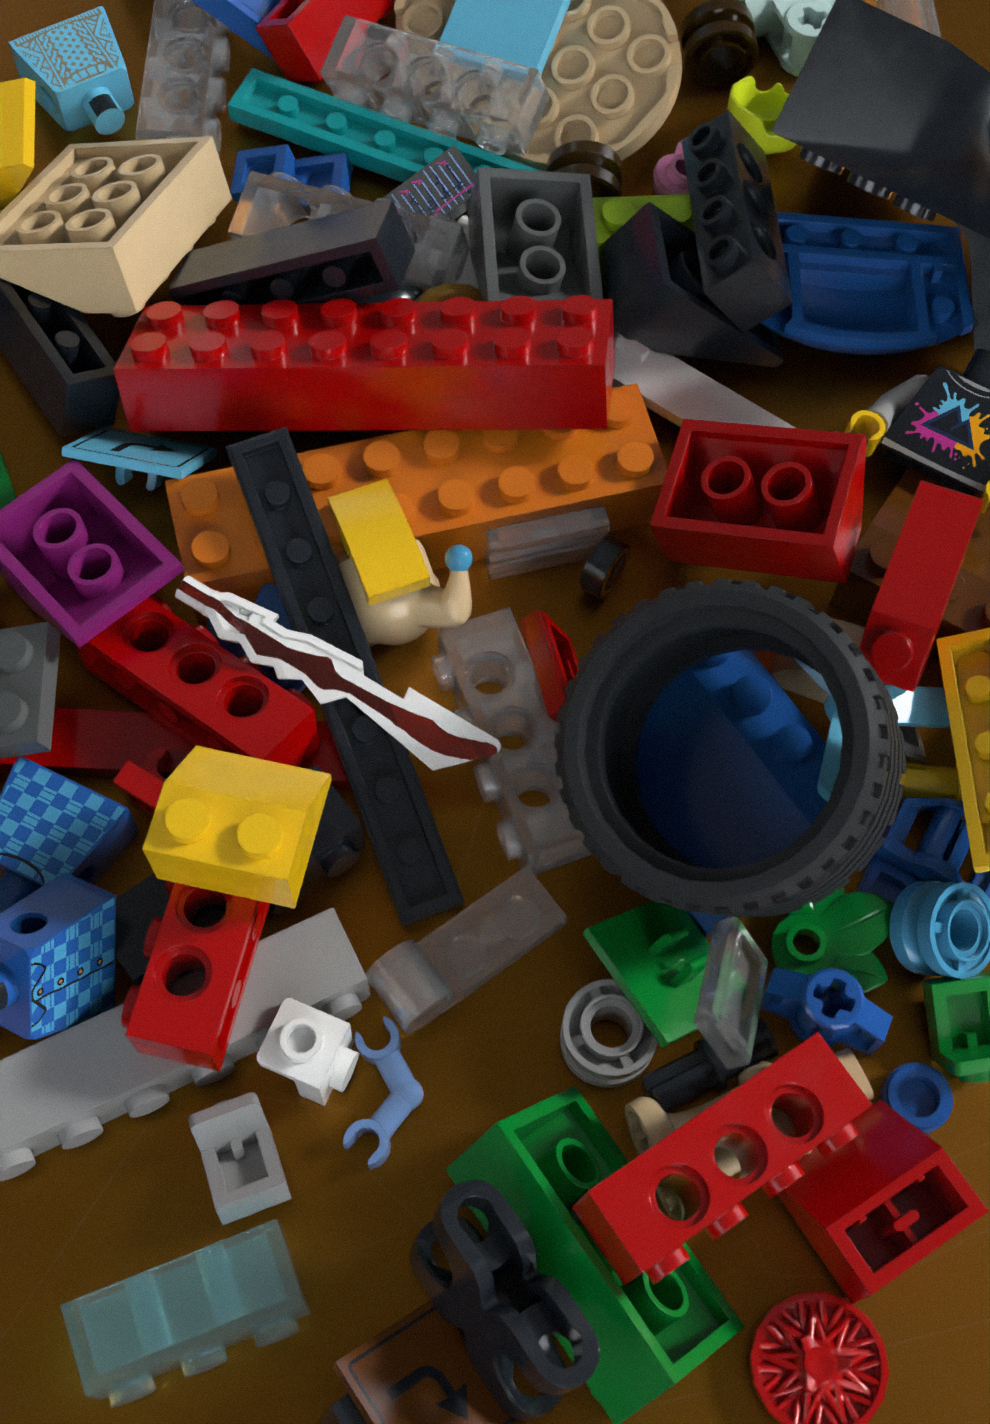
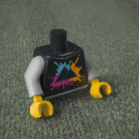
M976 349L963 375L946 367L938 366L930 376L915 375L881 395L867 410L858 411L853 414L844 433L865 434L867 440L866 457L872 455L881 440L878 455L905 468L911 467L962 493L984 499L980 513H985L987 505L990 503V351Z

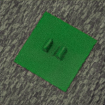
M653 900L588 927L582 933L662 1049L740 1009L751 1001L685 910Z

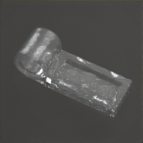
M525 866L419 942L413 939L408 940L389 950L369 968L366 977L405 1033H412L430 1023L457 1002L463 1000L564 927L567 922V916L529 867Z

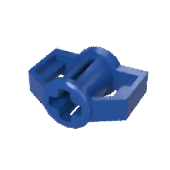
M904 798L900 801L892 826H886L882 834L885 841L880 849L875 852V855L908 872L917 881L964 882L961 880L958 872L970 845L966 820H960L961 817L965 818L963 802L952 798ZM918 812H930L932 818L915 852L903 845ZM974 871L969 883L981 888L990 899V871L976 874Z
M775 967L765 982L756 1005L757 1009L786 1020L790 1032L800 1043L819 1032L830 1048L840 1043L868 1056H871L884 1043L893 1016L864 997L862 987L855 977L844 970L835 968L822 969L813 975ZM838 982L840 985L835 992L830 990L833 983Z

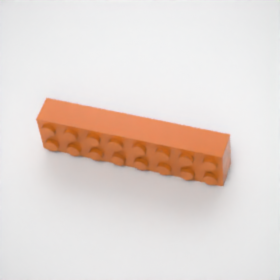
M637 383L612 388L608 429L408 430L296 453L338 564L350 558L347 557L327 503V498L387 479L400 503L415 540H419L425 549L432 570L447 567L445 553L450 547L457 544L468 547L472 552L473 561L651 523L668 469ZM232 467L190 475L183 479L175 478L164 481L181 563L185 570L183 571L184 577L189 575L214 591L217 590L220 593L230 592L254 604L264 584L269 583L276 586ZM186 584L189 596L203 603L205 606L215 609L218 613L230 612L221 603L212 600ZM194 609L197 621L207 619V617L202 616V613Z

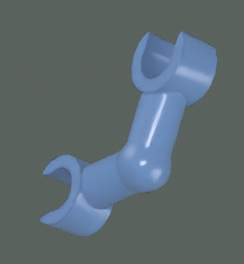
M383 1016V1021L390 1035V1041L384 1049L372 1050L368 1048L357 1031H355L354 1040L361 1057L366 1062L376 1065L390 1094L370 1119H361L350 1125L343 1138V1146L346 1150H349L363 1134L373 1133L379 1137V1147L368 1160L370 1170L378 1168L386 1162L391 1149L390 1137L409 1113L418 1107L424 1096L421 1084L415 1080L400 1052L401 1038L397 1026L391 1019Z

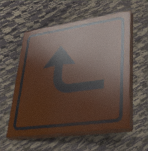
M431 1300L346 1354L331 1366L367 1424H523L526 1422L510 1417L500 1408L470 1361L466 1351L464 1331L461 1328L450 1325L440 1315Z

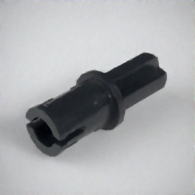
M760 1017L749 1020V1023L709 1043L699 1039L694 1042L693 1051L646 1074L642 1079L644 1094L646 1097L656 1100L666 1113L712 1088L722 1092L728 1087L727 1081L739 1075L744 1069L761 1061L777 1057L778 1047L768 1026Z

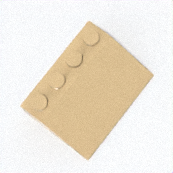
M213 136L69 144L0 212V278L86 314L111 313L114 317H127L138 313L144 308L145 302L160 284L169 278L170 272L185 254L193 249L195 242L216 221V217L232 199Z

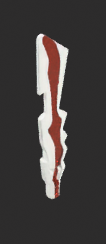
M189 575L182 580L176 590L175 598L202 613V616L209 618L219 639L241 644L253 664L273 667L279 680H303L321 705L348 698L433 771L495 755L501 749V744L496 738L412 688H408L403 699L364 676L362 660L311 634L288 630L277 624L276 621L280 617L279 614L230 592L220 593L217 590L214 591Z

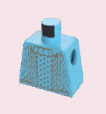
M103 6L9 42L19 77L35 81L36 101L65 131L73 132L93 124L100 134L110 135L117 132L125 122L123 111L132 107L134 98L124 59Z

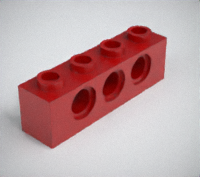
M155 594L149 596L79 648L76 645L84 668L143 710L150 712L194 746L197 745L299 767L320 746L315 718L316 711L306 696L293 688L283 689L267 678L258 664H253L248 657L241 656L238 658L221 647L217 639L206 628L198 624L192 627L174 615L168 604Z
M166 881V893L171 895L163 919L155 917L147 931L144 943V958L148 959L149 962L141 986L134 984L127 993L122 1009L121 1025L127 1028L125 1036L139 1053L220 1071L270 903ZM213 904L226 908L224 917L216 925L207 928L192 925L195 914L201 908ZM188 970H199L206 974L203 985L195 993L188 996H177L171 993L172 984L181 973Z
M817 1032L587 1191L572 1208L624 1286L644 1271L654 1285L691 1258L682 1244L704 1228L710 1239L714 1241L749 1215L740 1201L760 1187L770 1200L805 1174L797 1160L816 1147L823 1158L826 1159L859 1135V1131L851 1121L870 1108L872 1103L820 1033ZM772 1108L784 1111L792 1119L795 1126V1137H789L776 1128L771 1116ZM715 1147L726 1148L737 1157L741 1168L740 1178L730 1177L721 1171L715 1160ZM657 1187H667L679 1195L684 1205V1218L682 1221L673 1220L661 1212L656 1202Z

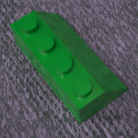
M573 1086L496 1122L445 1170L455 1185L472 1180L486 1181L492 1184L501 1192L521 1220L536 1248L539 1272L555 1277L565 1286L597 1336L600 1345L599 1362L593 1375L586 1383L591 1394L601 1404L613 1424H621L675 1385L745 1326L686 1242L682 1245L691 1258L653 1285L644 1271L625 1286L623 1285L572 1206L587 1191L628 1164L629 1161L576 1086ZM657 1202V1205H658L659 1209L661 1210V1212H662L664 1215H666L665 1212L662 1210V1208L660 1207V1205H659L658 1202ZM468 1206L488 1233L489 1223L486 1216L479 1209ZM553 1334L574 1363V1350L571 1343L565 1337Z

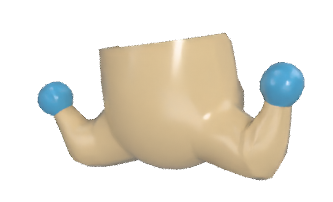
M416 540L430 575V586L368 606L351 558L338 564L369 648L377 644H405L423 635L428 628H455L464 624L471 616L472 596L468 569L473 561L470 549L465 545L457 544L450 547L445 553V563L450 570V576L444 589L440 587L439 580L432 571L423 545L419 540Z

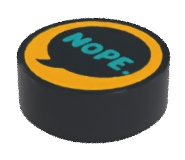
M611 535L602 538L591 552L580 577L581 589L599 599H604L616 584L626 565L630 553V545Z

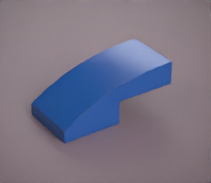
M288 144L238 151L230 194L236 202L268 209L306 212L344 210L348 207L353 166L346 152L295 159Z

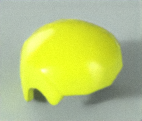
M747 76L732 84L727 110L731 112L759 144L766 155L791 150L797 144L771 132L789 94L784 91L781 83H776L767 91H760L755 86L754 78Z

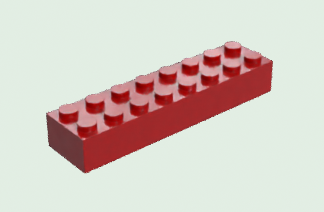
M575 295L565 300H534L528 296H514L504 301H474L468 297H453L443 302H414L408 298H393L383 303H355L349 299H334L326 303L296 304L294 301L281 299L267 304L238 305L233 301L222 300L209 305L183 306L176 302L164 301L144 307L113 371L130 431H275L287 427L288 431L608 429L615 367L613 299H595L588 295Z

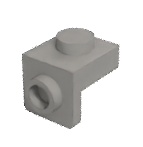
M255 1092L220 1101L212 1107L189 1116L188 1121L191 1132L201 1152L215 1210L222 1225L292 1199L271 1129Z

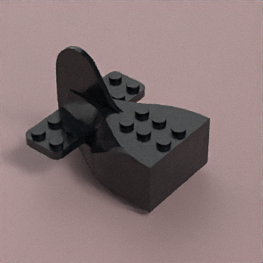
M835 0L771 132L801 146L797 156L826 171L830 170L838 175L842 174L844 168L851 171L847 181L871 194L879 195L889 200L892 193H896L892 204L906 212L931 222L934 221L937 214L954 221L966 237L971 256L974 352L978 348L990 351V72L949 41L862 0Z

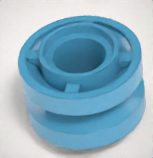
M916 881L908 885L899 894L893 905L889 924L892 948L899 962L907 970L920 975H941L943 977L965 979L979 974L990 961V899L986 893L978 886L968 882Z

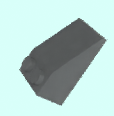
M478 167L467 214L470 256L482 301H504L514 296H528L534 300H565L575 295H588L595 299H603L590 174Z

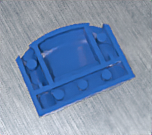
M776 212L793 304L761 322L762 325L774 333L791 341L829 352L852 355H888L936 346L957 335L962 336L971 332L974 326L960 227Z

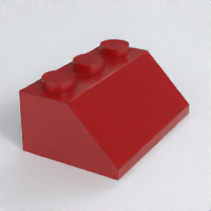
M683 419L651 519L650 528L670 562L846 584L862 528L867 442L865 434Z

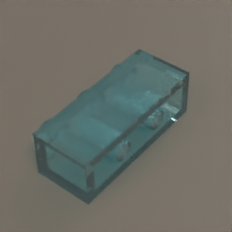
M277 1219L60 1305L85 1396L100 1400L109 1396L111 1407L132 1402L154 1392L156 1387L153 1378L178 1367H182L184 1377H189L219 1366L228 1360L225 1348L251 1337L254 1338L257 1348L285 1339L299 1331L296 1319L311 1313L284 1229Z

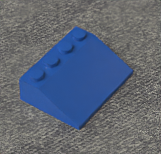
M739 650L712 656L684 671L664 689L649 711L638 741L636 772L640 796L655 828L672 848L695 864L719 869L753 864L787 848L811 827L828 802L820 796L817 790L826 743L752 650ZM685 910L705 938L737 918Z

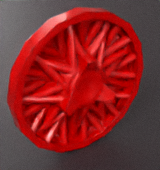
M822 1291L794 1294L771 1307L756 1327L748 1356L752 1386L766 1412L780 1424H867L884 1401L889 1377L885 1344L871 1319L849 1300Z

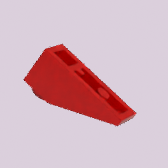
M922 480L920 481L858 648L875 669L882 682L914 692L920 683L984 499Z

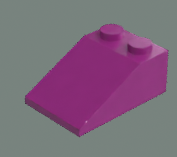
M72 459L0 509L1 577L32 610L79 648L185 571L181 562L76 459Z

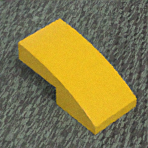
M387 479L327 498V503L347 557L351 558L368 606L430 586V575L400 503Z

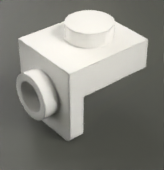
M286 998L282 1002L259 1049L257 1061L260 1066L294 1080L300 1096L325 1106L332 1089L343 1092L356 1067L359 1053L351 1050L354 1042L350 1023L292 998Z

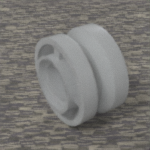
M614 979L598 980L585 985L574 994L565 1009L560 1029V1049L567 1066L578 1078L597 1087L615 1088L634 1081L646 1070L658 1046V1041ZM602 1020L614 1021L626 1032L627 1042L615 1048L605 1047L594 1039L591 1027Z

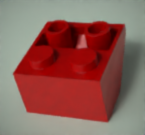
M882 1100L851 1121L860 1134L829 1157L824 1159L815 1147L809 1155H805L797 1160L805 1174L777 1194L852 1304L873 1295L989 1212L943 1147Z

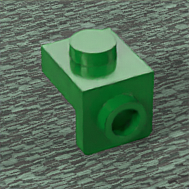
M984 970L975 976L965 979L939 977L922 980L932 1061L951 1074L958 1076L960 1081L970 1083L989 1082L990 971Z

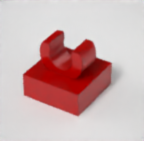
M162 745L153 749L146 759V771L128 760L113 780V783L126 800L151 816L154 815L164 782L167 779L162 777V770L171 758L168 749Z

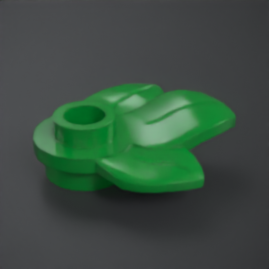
M844 887L817 903L809 902L802 906L803 909L788 913V917L777 925L771 937L770 951L772 959L778 968L809 975L827 968L844 970L855 977L862 987L863 993L870 992L886 983L888 979L884 967L872 951L880 946L890 934V916L894 904L874 893L852 892L846 894ZM801 935L809 936L815 941L817 951L811 955L801 954L795 949L793 939ZM834 982L831 988L836 990L840 983Z

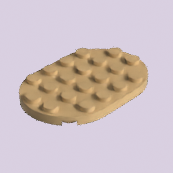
M395 0L396 38L394 39L402 62L413 82L431 100L508 159L546 171L547 160L550 154L559 146L577 140H590L605 144L612 148L622 161L644 146L664 124L676 101L682 77L681 49L675 23L661 0H571L536 88L438 63L434 53L456 0Z

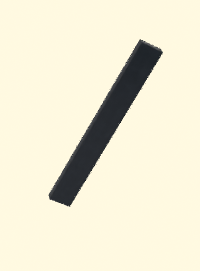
M287 427L226 446L228 457L292 631L311 634L362 660L364 676L384 687ZM301 653L309 677L318 688L349 693L399 727L390 703L343 679L335 671L334 664L329 658ZM348 698L320 704L401 927L463 905L465 903L408 749Z

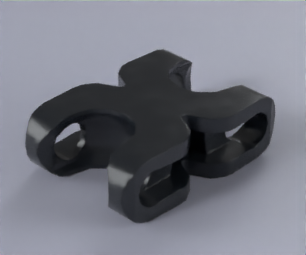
M480 1180L464 1181L454 1185L442 1198L434 1213L433 1221L429 1222L419 1232L411 1246L410 1263L413 1272L440 1315L450 1325L461 1328L464 1331L466 1351L470 1361L500 1408L510 1417L517 1420L538 1419L548 1414L560 1401L564 1393L581 1387L593 1375L600 1357V1345L597 1336L565 1286L555 1277L539 1272L536 1248L532 1238L501 1192L492 1184ZM472 1206L479 1209L486 1216L489 1224L488 1235L485 1239L468 1220L463 1217H457L458 1208ZM433 1243H439L451 1270L439 1267L432 1256ZM550 1333L563 1336L571 1343L574 1350V1363L571 1367H565L551 1339ZM514 1365L540 1391L539 1395L531 1397L519 1391L513 1381Z

